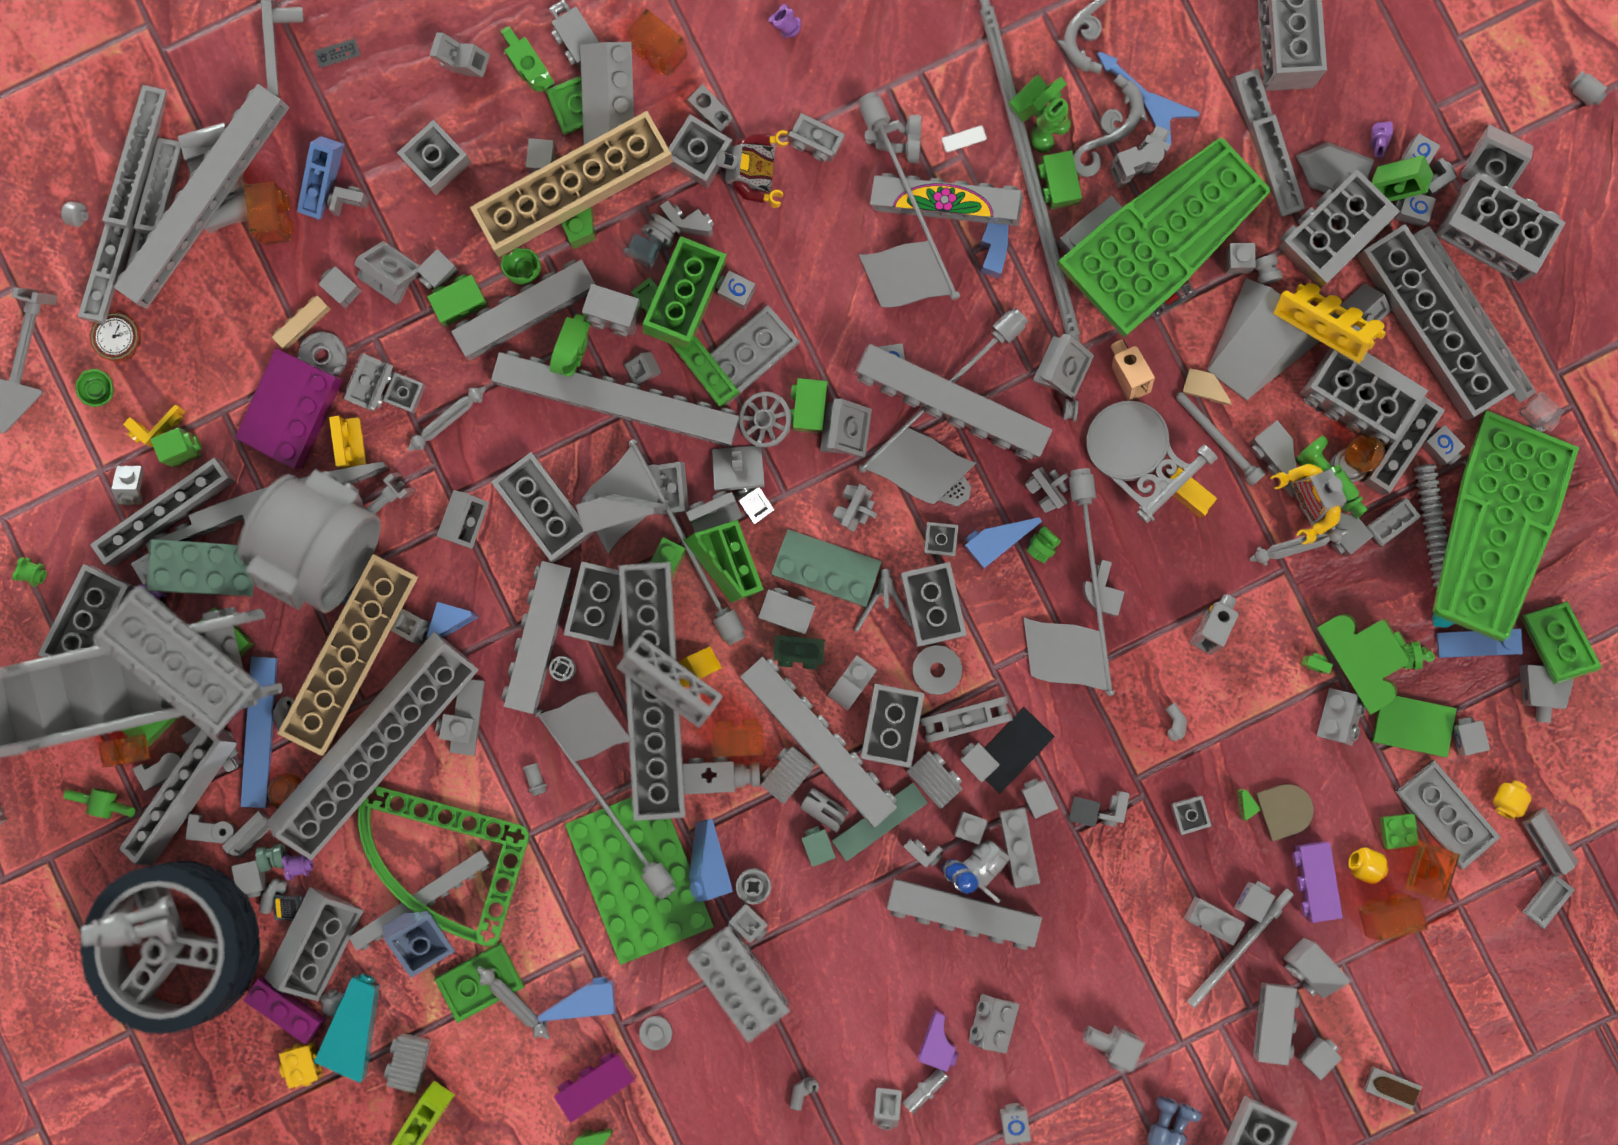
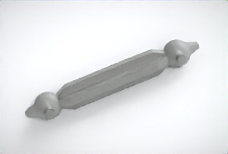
M484 386L470 388L468 396L461 398L425 427L420 435H412L410 445L407 448L410 452L415 449L423 450L426 441L432 440L471 408L473 402L481 403L486 388Z
M1334 526L1322 535L1317 534L1316 541L1311 544H1301L1306 541V535L1273 545L1268 550L1257 547L1255 555L1250 557V561L1266 566L1269 558H1284L1325 546L1330 541L1340 544V540L1348 533V529H1340Z
M480 966L477 968L480 979L479 984L482 986L488 984L491 992L525 1026L532 1028L533 1038L543 1037L547 1040L550 1038L547 1032L548 1023L546 1021L538 1022L536 1014L502 980L495 978V970L493 968L484 969Z

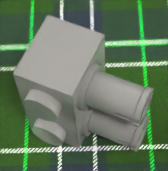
M1088 1025L1082 1038L1083 1041H1086L1087 1045L1102 1051L1110 1067L1123 1073L1125 1069L1133 1072L1145 1045L1137 1035L1115 1025L1109 1035Z

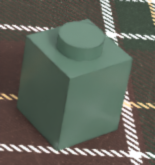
M819 826L804 831L806 836L801 837L812 867L836 858L825 828L820 830Z

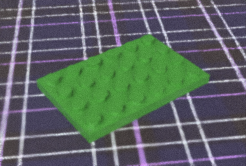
M633 797L609 806L649 863L654 861L656 864L661 862L674 879V885L677 889L661 901L657 896L654 897L641 879V876L644 874L642 869L645 865L604 808L565 824L620 965L714 927L705 902H695V898L691 894L689 880L690 864L672 818L634 821Z

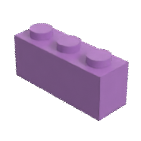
M1321 841L1294 845L1295 852L1292 853L1294 866L1298 867L1300 877H1297L1296 881L1299 892L1303 894L1304 902H1301L1303 917H1306L1307 921L1312 923L1343 918L1330 842Z

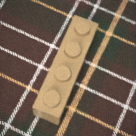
M318 295L310 298L308 304L305 307H301L293 318H289L282 328H278L272 338L286 351L327 314L331 308Z

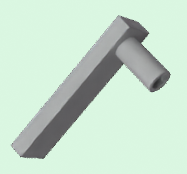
M261 0L268 91L280 98L274 23L304 22L303 8H273L271 0Z

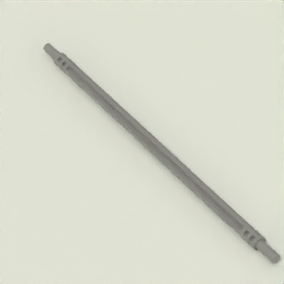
M979 0L982 22L989 42L1059 306L1063 328L1067 335H1071L1080 343L1079 336L1081 333L1076 321L1065 275L1056 265L1060 257L1025 125L1008 104L1016 96V91L994 6H991L990 0Z

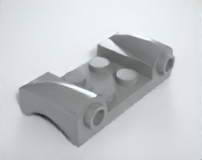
M225 122L178 136L183 157L188 163L190 174L198 169L205 153L212 149L218 140L220 132L227 128L228 125ZM244 173L204 228L208 233H214L220 228L234 223L257 220L254 211L257 209L253 197L249 194Z

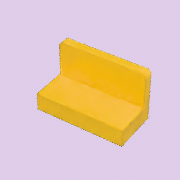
M1178 467L1176 474L1170 476L1169 479H1175L1183 470ZM1192 477L1172 495L1199 518L1204 517L1208 513V509L1217 500L1213 494Z

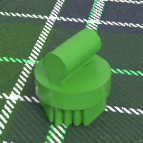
M1044 526L1039 530V534L1032 536L1026 551L1034 559L1045 563L1049 557L1055 554L1057 551L1056 547L1060 544L1061 540Z
M1419 641L1403 645L1411 657V661L1403 667L1404 669H1422L1423 660L1431 662L1435 658V655L1427 647L1421 648Z

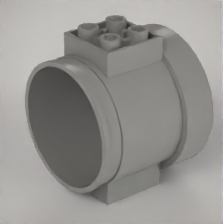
M314 470L306 482L300 481L291 474L284 475L266 490L249 515L239 540L238 556L242 562L249 564L246 572L254 585L297 610L305 602L326 613L336 608L358 583L376 549L381 532L380 518L364 508L363 500L358 493L359 491L354 486L348 483L343 485L337 482V478L329 472L324 471L321 473Z

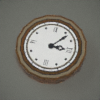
M118 312L108 313L105 324H93L90 332V343L95 353L103 359L112 362L125 361L133 357L138 345L140 346L141 330L137 323L129 316Z

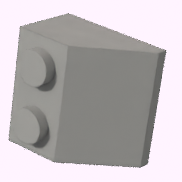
M1489 124L1476 143L1461 173V177L1469 181L1477 173L1487 174L1497 184L1512 188L1531 161L1533 146Z

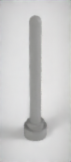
M1183 392L1176 394V400L1243 470V475L1246 477L1245 481L1251 487L1266 474L1260 467L1252 466Z

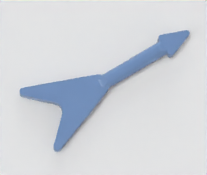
M1098 52L1097 57L1105 72L1110 71L1116 77L1120 74L1126 80H1132L1140 89L1144 107L1155 127L1159 126L1170 131L1171 119L1198 118L1200 115L1196 110L1154 93H1149L1117 64L1118 60L1116 58ZM1169 132V135H1168L1167 140H1166V142L1169 143L1170 146H1171V132Z

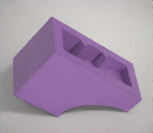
M934 1010L917 1058L919 1062L947 1072L949 1066L954 1067L958 1052L955 1051V1044L949 1042L945 1036V1014Z

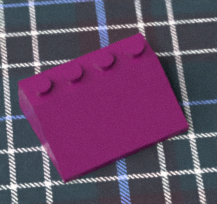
M275 348L235 438L294 469H303L343 379Z

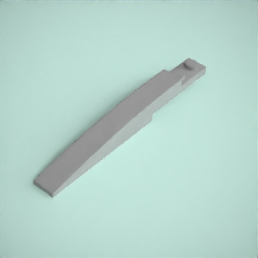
M142 85L102 219L105 226L78 317L81 320L100 324L106 323L115 292L114 286L117 283L118 276L125 271L136 232L134 224L160 132L167 90Z
M378 462L329 471V473L337 478V482L343 485L346 483L353 485L390 468L388 464ZM310 476L299 478V480L306 482ZM269 487L235 497L190 514L188 516L192 525L190 523L179 525L175 528V532L168 535L166 532L153 536L152 539L189 542L242 519L246 523L253 508ZM148 542V543H146V546H147V549H148V551H149V542Z

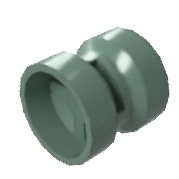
M283 843L274 844L272 848L265 846L256 849V861L260 872L270 871L273 867L278 869L284 868L282 856H286L287 850Z

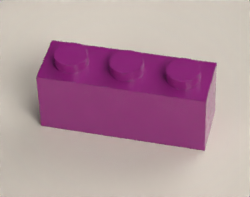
M265 976L257 979L243 1001L303 1044L311 1041L326 1018L294 995L278 991L264 978Z
M613 1051L609 1052L600 1059L601 1064L595 1068L591 1065L578 1073L580 1078L574 1082L568 1079L557 1087L559 1091L554 1098L570 1123L635 1081L637 1076L621 1051L616 1054Z

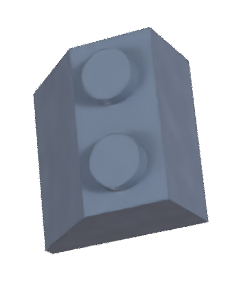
M429 911L404 913L382 926L385 942L410 978L455 952V949Z

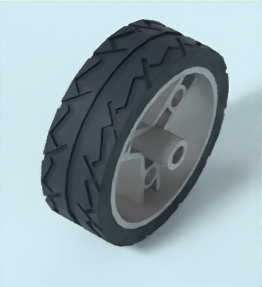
M172 861L130 871L112 882L97 897L88 912L89 915L86 917L84 926L92 924L93 920L98 921L118 911L132 913L136 905L138 910L154 906L163 897L170 896L172 898L169 888H174L196 900L208 913L216 930L217 939L199 936L192 929H184L175 906V918L171 920L176 928L177 942L168 945L158 936L149 937V940L142 946V959L133 971H131L128 964L125 945L113 947L83 946L81 937V963L85 980L102 1008L123 1025L127 1024L129 1028L148 1034H165V1032L171 1034L187 1030L212 1020L229 1010L244 995L250 985L260 957V937H258L260 931L256 914L248 898H245L244 893L235 882L216 869L214 871L211 866L195 861ZM162 919L143 921V924L147 925L155 923ZM205 948L207 949L209 956L206 955ZM178 963L216 970L208 988L191 1004L168 1003L153 996Z

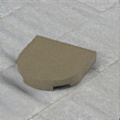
M1283 784L1255 793L1271 841L1300 833L1310 824L1314 812L1313 803L1310 796L1302 788Z

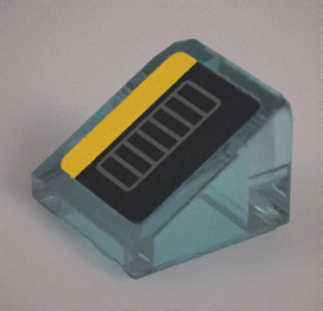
M274 895V919L293 921L302 904V896Z

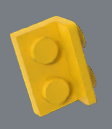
M340 416L329 417L336 467L343 469L367 464L361 419L358 417L344 419Z

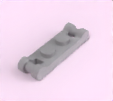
M1007 696L920 719L921 725L925 727L927 734L924 736L926 743L1012 721V714L1008 713L1006 705L1008 704ZM997 707L999 716L992 718L990 708ZM941 722L943 731L936 733L934 723Z

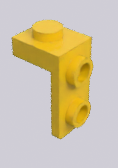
M174 405L151 431L131 417L123 425L129 430L127 434L137 443L142 441L145 445L153 447L151 438L166 433L171 427L177 426L182 421V415L185 413V410L178 405Z

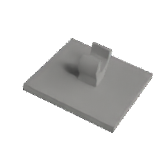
M745 446L712 449L715 491L765 487L762 447Z

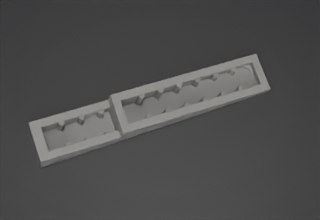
M1258 68L1234 76L1230 81L1280 216L1283 217L1305 209L1276 114H1272Z
M158 138L134 224L136 235L127 267L130 265L133 255L146 242L147 235L154 231L159 224L162 214L171 207L182 155L179 141Z

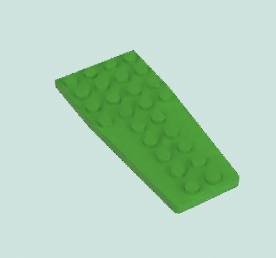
M1219 138L1112 214L1063 256L1056 265L1125 338L1192 276L1269 194L1270 188L1225 139Z
M1488 410L1482 414L1461 480L1433 607V613L1436 616L1500 642L1509 638L1559 516L1579 447Z

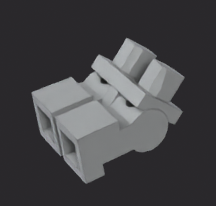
M1156 126L1153 133L1146 136L1139 149L1133 147L1115 156L1109 169L1118 189L1127 186L1136 175L1147 176L1154 172L1170 147V144L1166 142L1169 130Z

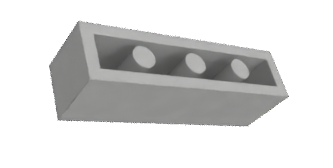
M1424 396L1398 440L1384 447L1362 480V483L1382 496L1391 493L1445 410Z

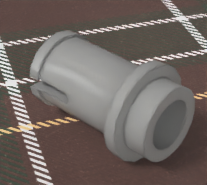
M538 763L523 767L530 787L528 792H531L532 796L547 792V784H544Z

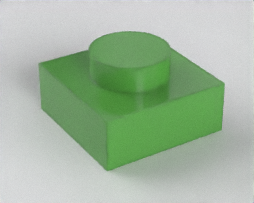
M1313 653L1312 656H1304L1301 662V666L1321 674H1330L1333 664L1326 662L1327 657Z

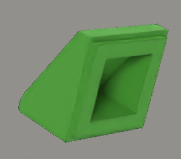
M1239 789L1237 791L1240 819L1246 821L1260 811V807L1247 790Z

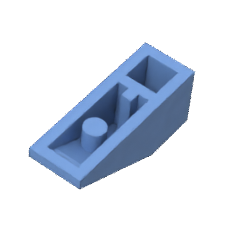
M322 136L310 142L297 212L319 220L322 218L340 167L344 148L343 143Z
M1038 517L984 529L980 533L975 530L965 538L968 543L964 548L983 570L1040 524L1042 520Z
M1512 629L1509 638L1502 642L1475 631L1437 633L1438 658L1523 654L1521 629Z
M713 819L696 822L689 872L690 891L695 898V902L710 900L733 892Z
M607 977L592 978V982L542 1012L538 1016V1021L615 1014L617 1007L614 980L608 981Z

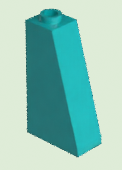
M364 973L351 978L314 1060V1063L358 1083H361L368 1073L380 984L374 982L375 978Z

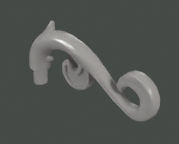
M1095 0L1079 11L1069 23L1064 41L1058 40L1069 61L1076 68L1084 72L1091 71L1100 74L1102 64L1091 61L1092 58L1086 56L1085 50L1080 52L1076 44V35L1082 25H1086L1088 29H1082L1080 32L1084 40L1093 41L1100 36L1101 22L1098 18L1091 16V14L1106 3L1107 0Z
M1120 74L1113 82L1122 88L1121 92L1125 94V103L1130 102L1129 117L1121 127L1116 128L1113 123L1114 121L1121 123L1123 121L1122 114L1116 109H1110L1103 114L1100 125L1107 135L1080 146L1073 154L1077 174L1082 177L1095 175L1101 165L1100 156L1097 152L1091 154L1093 156L1091 165H1083L1080 158L1085 151L1118 142L1136 128L1141 118L1147 121L1140 89L1132 80L1128 81Z

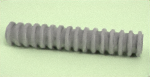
M1428 464L1417 466L1414 468V472H1417L1415 480H1418V484H1416V487L1420 489L1417 493L1421 496V499H1419V503H1422L1420 510H1423L1421 518L1425 520L1422 524L1426 526L1424 533H1427L1425 541H1428L1429 544L1426 545V548L1430 550L1427 554L1431 557V560H1429V564H1432L1430 571L1433 572L1431 579L1435 581L1432 585L1438 588L1448 543L1446 542L1448 534H1445L1447 527L1443 524L1446 520L1442 518V515H1444V511H1441L1443 504L1440 503L1442 496L1438 494L1441 490L1437 488L1439 481L1436 480L1438 473H1435L1437 466Z

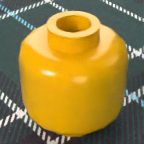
M1513 780L1512 783H1502L1493 799V804L1496 807L1495 811L1511 820H1514L1515 817H1522L1532 799L1531 794L1526 790L1527 786L1516 780Z
M1360 848L1354 851L1349 858L1348 866L1351 874L1366 883L1376 884L1381 879H1384L1388 873L1386 857L1370 848Z

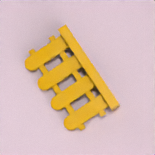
M1308 283L1305 286L1303 284L1298 285L1295 294L1287 290L1284 291L1273 313L1357 363H1361L1368 349L1373 348L1374 340L1377 337L1382 340L1386 334L1383 331L1384 323L1379 320L1368 322L1362 319L1363 312L1360 309L1351 307L1347 310L1341 307L1342 301L1339 297L1329 295L1325 298L1319 294L1320 287L1313 283ZM1312 301H1315V302L1318 303V305H1317V306H1313V305H1311V304H1309V303H1311ZM1333 313H1336V314L1339 315L1340 317H1338V318L1336 319V318L1332 317L1331 315H1332ZM1355 325H1357L1358 327H1360V328H1362V329L1359 330V331H1357V330L1353 329V327H1354Z

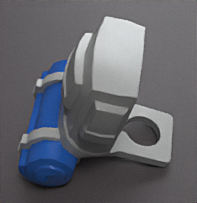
M986 839L972 849V855L963 863L955 859L948 860L946 863H942L941 871L946 880L952 882L957 890L971 893L979 886L999 904L1001 900L991 893L986 886L1006 865L1010 857L999 846Z

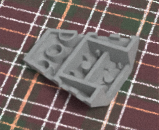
M1247 278L1244 280L1240 294L1207 369L1208 373L1214 374L1220 382L1244 400H1248L1320 342L1274 315V310L1281 295L1271 287Z

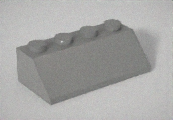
M602 42L580 45L584 145L634 118L631 42Z
M310 887L264 978L278 991L319 1001L349 941L348 937L352 935L364 910L329 892Z

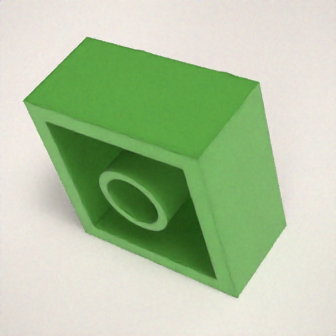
M1408 813L1379 817L1384 849L1419 845L1415 814Z

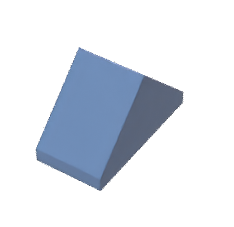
M437 602L427 637L429 638L433 632H436L444 638L478 619L479 616L477 613Z

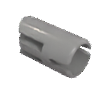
M815 788L808 792L805 800L800 805L801 810L834 832H838L840 829L839 825L843 824L844 817H847L850 812Z

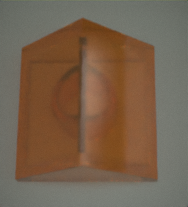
M1419 840L1405 890L1446 903L1460 854Z

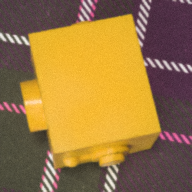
M314 1042L304 1045L301 1043L294 1044L292 1048H286L279 1054L281 1061L279 1071L282 1078L286 1079L288 1089L297 1088L300 1085H304V1087L310 1086L313 1081L324 1076L321 1065L314 1063L317 1056Z

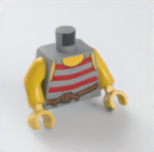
M1305 464L1289 470L1288 474L1279 472L1271 476L1270 479L1277 477L1281 482L1274 489L1287 486L1289 481L1293 482L1291 485L1311 526H1314L1312 529H1302L1297 532L1296 536L1307 535L1306 541L1301 544L1314 543L1317 534L1322 535L1339 523L1341 508L1346 503V497L1342 491V481L1335 477L1331 469L1323 471L1318 466Z

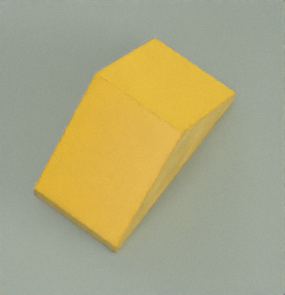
M711 646L678 662L700 680L722 669ZM679 679L682 687L690 686L686 679Z

